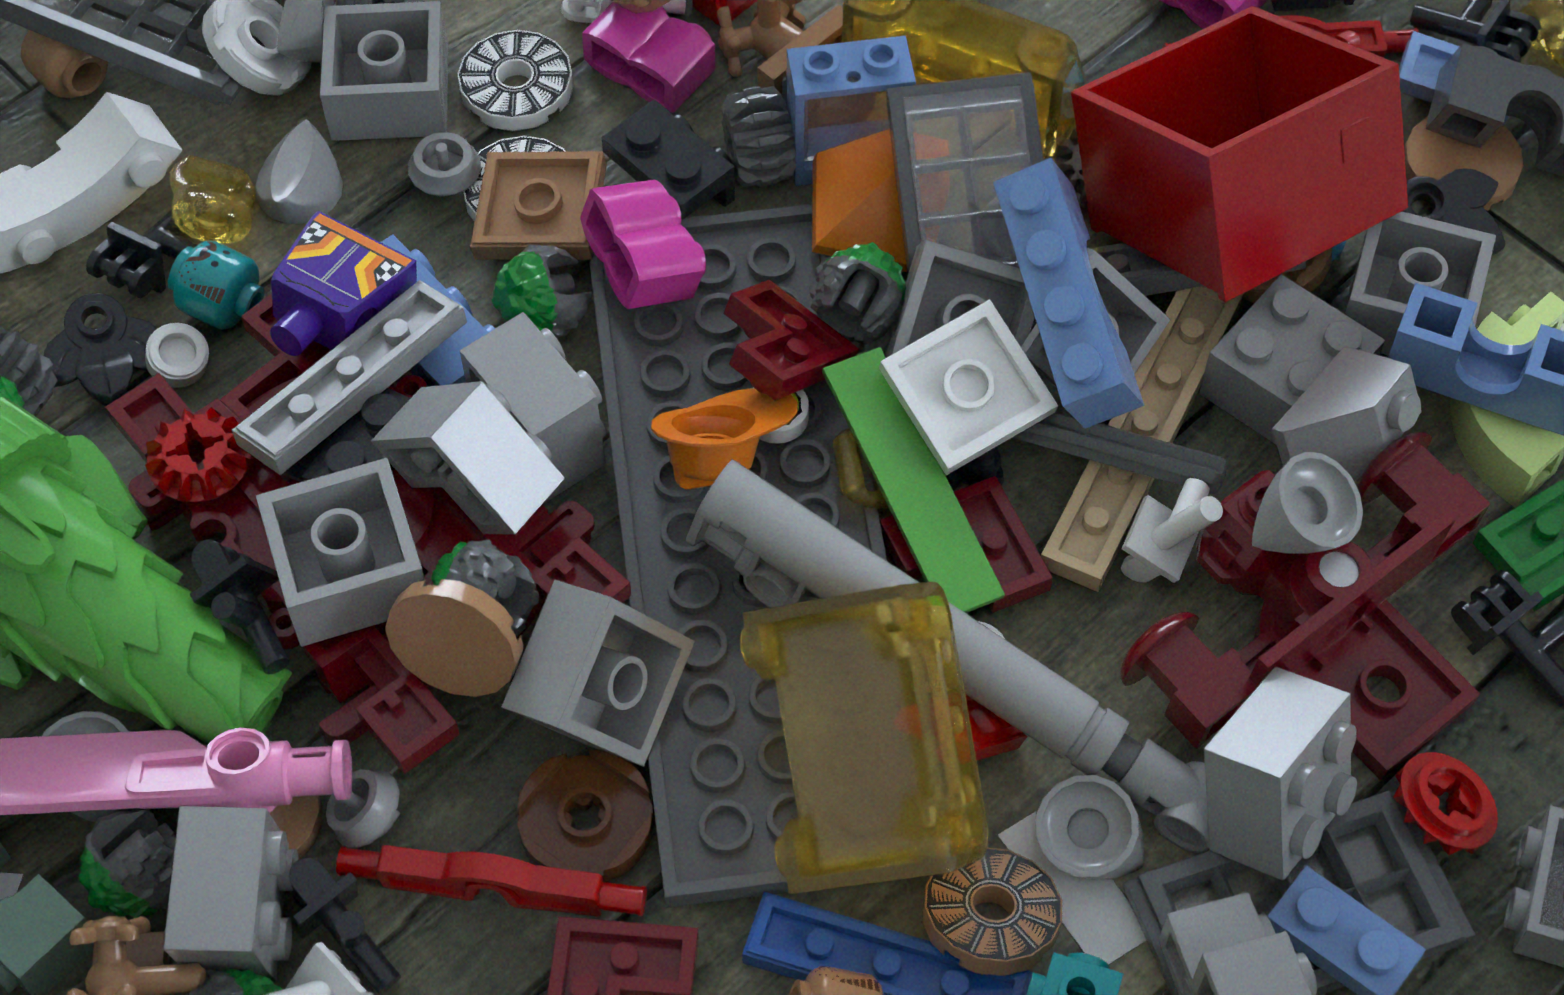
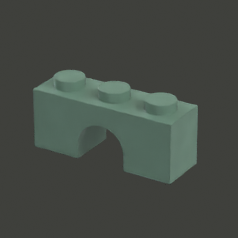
M0 842L1 868L11 857ZM39 874L16 894L0 899V987L7 994H10L17 986H20L28 995H47L93 952L94 942L70 945L71 932L74 929L83 928L87 920Z

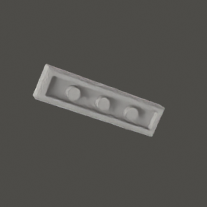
M419 280L233 428L232 432L237 445L279 475L283 474L360 411L368 398L382 393L465 325L467 320L464 307Z

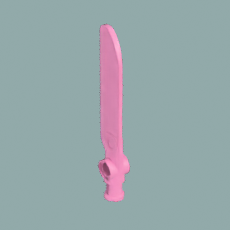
M237 728L217 735L207 747L184 732L176 730L0 738V815L133 808H180V806L267 808L269 813H271L279 805H290L293 797L334 795L336 800L350 799L352 792V757L348 740H334L332 746L292 748L288 741H269L263 733L250 728Z

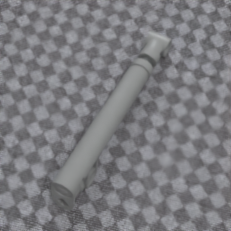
M734 459L722 470L701 502L687 534L686 542L695 546L700 541H704L735 562L734 570L744 576L746 588L756 599L774 610L790 612L808 589L1060 758L1065 756L1071 760L1070 764L1084 774L1096 775L1101 770L1115 779L1116 784L1130 796L1131 801L1155 815L1153 822L1156 829L1172 844L1193 853L1208 851L1210 847L1205 763L1191 761L1185 764L1149 738L1139 743L1125 733L1129 725L1128 720L1108 707L1103 709L1099 706V701Z

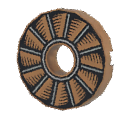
M979 847L956 852L937 865L925 886L922 922L931 943L943 955L946 950L952 956L960 959L959 966L974 973L1005 976L1031 969L1042 960L1043 954L1049 951L1051 946H1054L1062 925V898L1053 879L1033 860L1006 849ZM981 903H995L1003 907L1009 916L1002 920H989L982 917L975 910V906Z

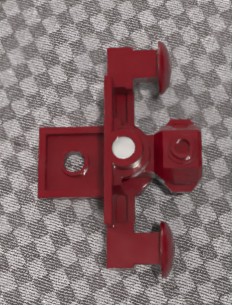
M1414 432L1398 438L1381 451L1366 467L1357 487L1362 505L1384 494L1403 513L1394 531L1367 552L1357 544L1349 542L1331 550L1315 553H1281L1252 546L1256 516L1264 494L1275 477L1270 470L1260 471L1220 501L1223 509L1221 518L1202 529L1196 542V550L1198 551L1196 561L1218 584H1230L1242 595H1259L1264 600L1257 617L1254 640L1239 652L1232 647L1220 658H1217L1193 633L1199 617L1190 612L1175 613L1153 624L1133 643L1122 662L1120 671L1121 681L1125 686H1129L1148 676L1170 699L1164 715L1196 749L1223 728L1275 667L1350 693L1351 724L1356 727V741L1352 752L1381 781L1470 708L1480 696V693L1386 599L1478 526L1491 503L1459 472L1452 475L1427 450L1432 440L1430 434ZM1373 676H1382L1390 679L1397 686L1400 699L1393 702L1377 699L1369 691L1367 679Z

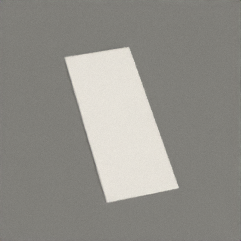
M1036 811L998 834L1008 850L1033 860L1053 879L1062 898V923L1084 953L1096 956L1109 965L1146 941V937L1130 902L1112 879L1096 880L1076 877L1059 870L1044 856L1036 839Z

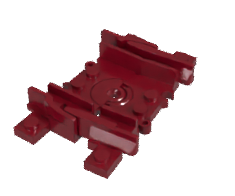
M271 293L243 314L241 318L245 330L266 348L274 358L220 400L217 398L193 413L160 373H158L105 408L113 424L147 463L146 442L157 437L160 421L171 424L181 419L184 409L195 415L205 414L212 407L220 416L226 418L234 416L238 424H240L329 353L331 349L312 341L298 356H291L280 350L270 336V329L278 322L273 316ZM410 375L400 379L396 388H394V383L388 388L411 398L421 387H427V384L423 378ZM193 440L191 441L192 444L189 445V456L192 462H196L198 469L201 470L204 469L202 460L205 459V448L201 442ZM251 455L248 470L241 481L229 492L212 500L182 502L172 499L155 487L147 470L134 477L130 481L128 489L135 499L139 510L146 517L147 526L151 530L159 529L183 513L190 522L191 531L197 542L208 540L217 533H223L226 537L220 543L222 546L232 548L238 553L250 556L254 561L276 570L256 495L299 482L292 480L289 483L283 480L281 475ZM396 469L392 472L426 580V586L433 585L431 576L436 569L438 561L445 553H451L453 548L461 541L468 543L470 541L490 539L491 544L495 545L497 550L503 551L508 556L519 557L522 564L530 570L536 585L535 590L539 592V603L532 608L525 622L526 628L516 639L524 633L543 607L554 580L612 597L622 603L632 595L630 582L588 545L592 538L591 532L595 527L594 517L578 502L566 501L550 515L548 514V509L541 505L516 534H483L442 487L412 488ZM278 580L257 597L269 612L272 613L268 620L283 649H293L299 646L300 643L287 610L280 581ZM387 621L303 646L306 656L315 667L322 688L328 694L332 693L339 703H342L366 685L370 687L318 723L327 746H332L334 740H348L350 744L366 731H369L405 774L460 735L457 722L429 691L428 688L431 685L426 684L406 669L392 651L385 630Z

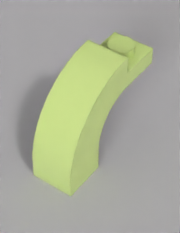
M1549 292L1533 308L1526 304L1522 305L1512 314L1507 322L1494 312H1491L1482 321L1477 330L1486 338L1500 344H1526L1535 338L1541 324L1560 330L1564 321V301L1552 292ZM1451 398L1450 416L1453 432L1465 459L1482 481L1514 508L1524 503L1556 473L1564 457L1563 435Z

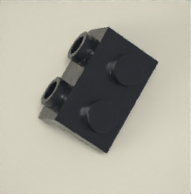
M655 99L602 136L603 152L637 182L656 179L664 186L669 195L676 199L680 207L682 220L712 197L723 207H727L735 201V167L730 157L721 148L708 145L694 133L691 125L683 116L677 113L671 114Z

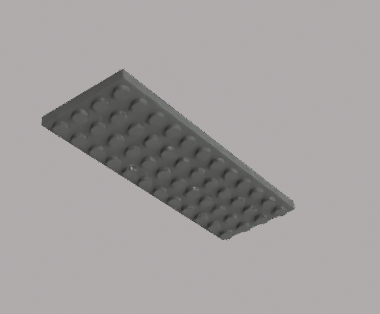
M812 204L681 219V225L690 233L694 241L701 245L706 258L705 273L701 278L694 297L691 299L627 309L616 297L608 280L604 263L593 252L592 260H589L626 575L627 580L630 582L632 594L629 597L630 607L695 641L648 755L666 908L762 896L763 892L778 894L932 874L937 865L941 864L920 743L918 739L897 730L891 722L901 707L912 704L904 653L808 589L790 612H780L766 606L746 588L744 576L734 570L735 562L704 541H700L695 546L686 542V537L695 514L712 485L688 490L678 486L674 478L673 466L669 459L667 440L657 437L651 430L652 419L661 413L688 408L732 391L754 388L747 378L729 365L736 345L750 339L740 326L723 314L731 293L771 280L818 316L810 308L813 299L810 297L809 286L815 277L816 267L832 256L812 252ZM825 379L803 389L809 401V421L804 432L796 439L786 443H768L759 439L750 471L887 561L871 470Z

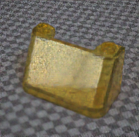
M845 0L843 2L842 43L906 35L915 76L939 83L1031 72L1035 90L1043 161L1052 158L1055 162L1059 145H1063L1070 137L1073 129H1076L1071 91L1087 84L1076 43L1070 36L1057 29L975 0ZM1013 114L1009 134L1017 136Z
M937 582L900 584L744 612L745 628H743L740 636L742 656L746 665L751 669L755 668L762 679H775L798 813V817L790 819L786 823L783 835H779L775 843L777 867L782 876L787 878L789 894L950 873L982 859L986 855L988 847L987 819L952 615L948 599L941 585Z

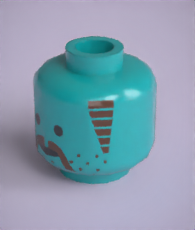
M204 241L195 247L188 246L183 249L174 261L168 277V288L173 291L175 306L182 313L219 330L235 326L242 319L241 316L263 300L265 293L264 288L259 286V268L255 261L217 241Z

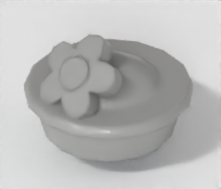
M449 132L434 133L422 139L417 144L408 163L409 177L415 187L426 194L439 197L452 196L467 190L477 181L481 171L480 156L474 147L469 145L463 137Z
M359 769L352 772L350 799L336 800L334 795L330 796L326 809L327 823L334 831L336 839L343 846L355 849L366 846L385 835L392 828L400 815V812L397 810L400 794L397 780L386 771Z

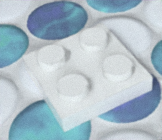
M990 299L880 361L879 370L945 475L950 474L1052 415L1058 407L1055 399Z

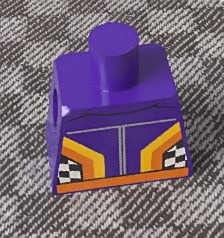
M317 211L273 273L271 279L273 316L278 321L270 329V336L280 350L291 356L300 355L312 341L331 350L334 349L417 282V261Z

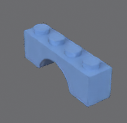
M1052 158L994 181L996 194L1062 406L1085 429L1143 407L1144 403L1127 350L1109 317L1092 272L1087 252V240L1090 239L1072 183Z

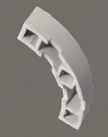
M106 92L94 108L75 127L56 141L61 150L33 168L19 164L0 173V274L28 264H38L47 260L54 252L92 233L114 218L140 197L149 187L162 180L168 167L183 150L149 105Z

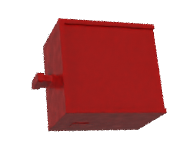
M1251 6L1071 91L1091 230L1096 233L1103 231L1218 293V299L1224 302L1251 290L1408 208L1399 64L1361 49L1359 35L1353 31L1347 30L1333 38Z

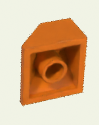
M890 129L816 153L813 159L812 252L832 256L836 251L847 250V248L853 247L855 244L866 245L874 242L880 250L888 252L895 257L894 261L903 267V272H907ZM913 133L916 160L949 156L948 140ZM949 171L918 174L923 213L944 211L950 187ZM940 225L925 227L926 240L936 243Z

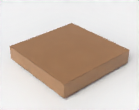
M603 151L488 152L470 245L474 259L511 260L529 245H553L566 250L576 260H592L593 250L586 239L580 216L590 189L604 186L607 163Z

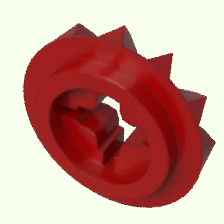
M210 407L205 414L195 415L184 409L181 419L171 424L160 421L159 434L154 440L146 442L147 463L145 467L155 487L164 495L182 502L212 500L233 489L244 477L251 460V454L239 447L234 438L232 429L239 425L235 417L226 418L220 416ZM193 440L201 442L205 448V459L202 460L204 469L201 470L198 469L196 462H192L189 456V445L192 444L191 441Z
M1437 752L1421 753L1411 758L1395 775L1400 785L1393 798L1407 808L1403 823L1416 824L1423 831V844L1439 841L1443 850L1448 855L1462 849L1473 854L1490 841L1495 834L1498 824V813L1494 798L1483 780L1470 767L1458 759ZM1445 792L1449 794L1446 799L1448 802L1446 811L1449 815L1444 814L1438 808L1440 805L1438 796Z

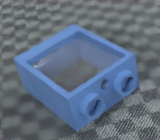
M906 35L787 49V112L791 115V127L794 133V146L797 153L795 156L796 168L793 173L795 186L813 184V159L817 152L890 129L886 89L916 85Z

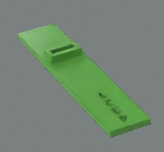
M881 347L823 368L822 373L928 588L965 613L1004 598L1005 593L942 468L879 370L880 361L886 358Z

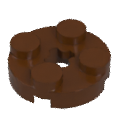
M589 750V756L577 755L568 759L566 753L550 758L529 776L518 797L517 828L526 856L534 865L598 873L602 875L604 882H610L611 879L620 877L635 866L646 852L652 838L654 811L644 778L628 761L606 751ZM592 805L600 808L597 815L599 825L592 829L586 828L584 830L573 828L574 820L569 814L572 809L577 807L582 811H586Z

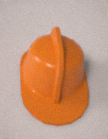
M755 388L736 390L713 397L688 408L661 413L652 419L651 430L657 437L667 440L669 459L673 466L677 485L686 490L712 485L726 465L733 459L750 470L760 436L788 424L797 414L798 402L791 394L774 401L771 397L757 391Z

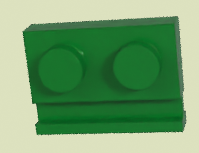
M1564 478L1478 530L1473 541L1474 546L1497 571L1503 570L1510 573L1530 596L1536 591L1542 595L1544 599L1532 608L1534 612L1564 594Z

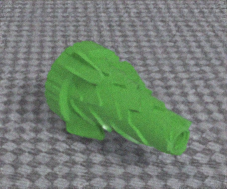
M0 397V684L16 690L22 688L31 678V664L58 683H61L64 677L68 676L110 705L127 711L142 713L165 730H173L176 725H179L206 744H209L217 735L231 729L250 728L265 734L272 724L271 719L281 703L283 697L281 689L292 675V672L284 668L277 673L265 674L250 643L221 625L220 620L212 614L209 607L193 602L190 596L192 592L178 583L183 573L133 540L140 536L146 527L147 519L136 506L128 488L109 460L91 440L83 435L64 436L10 399Z

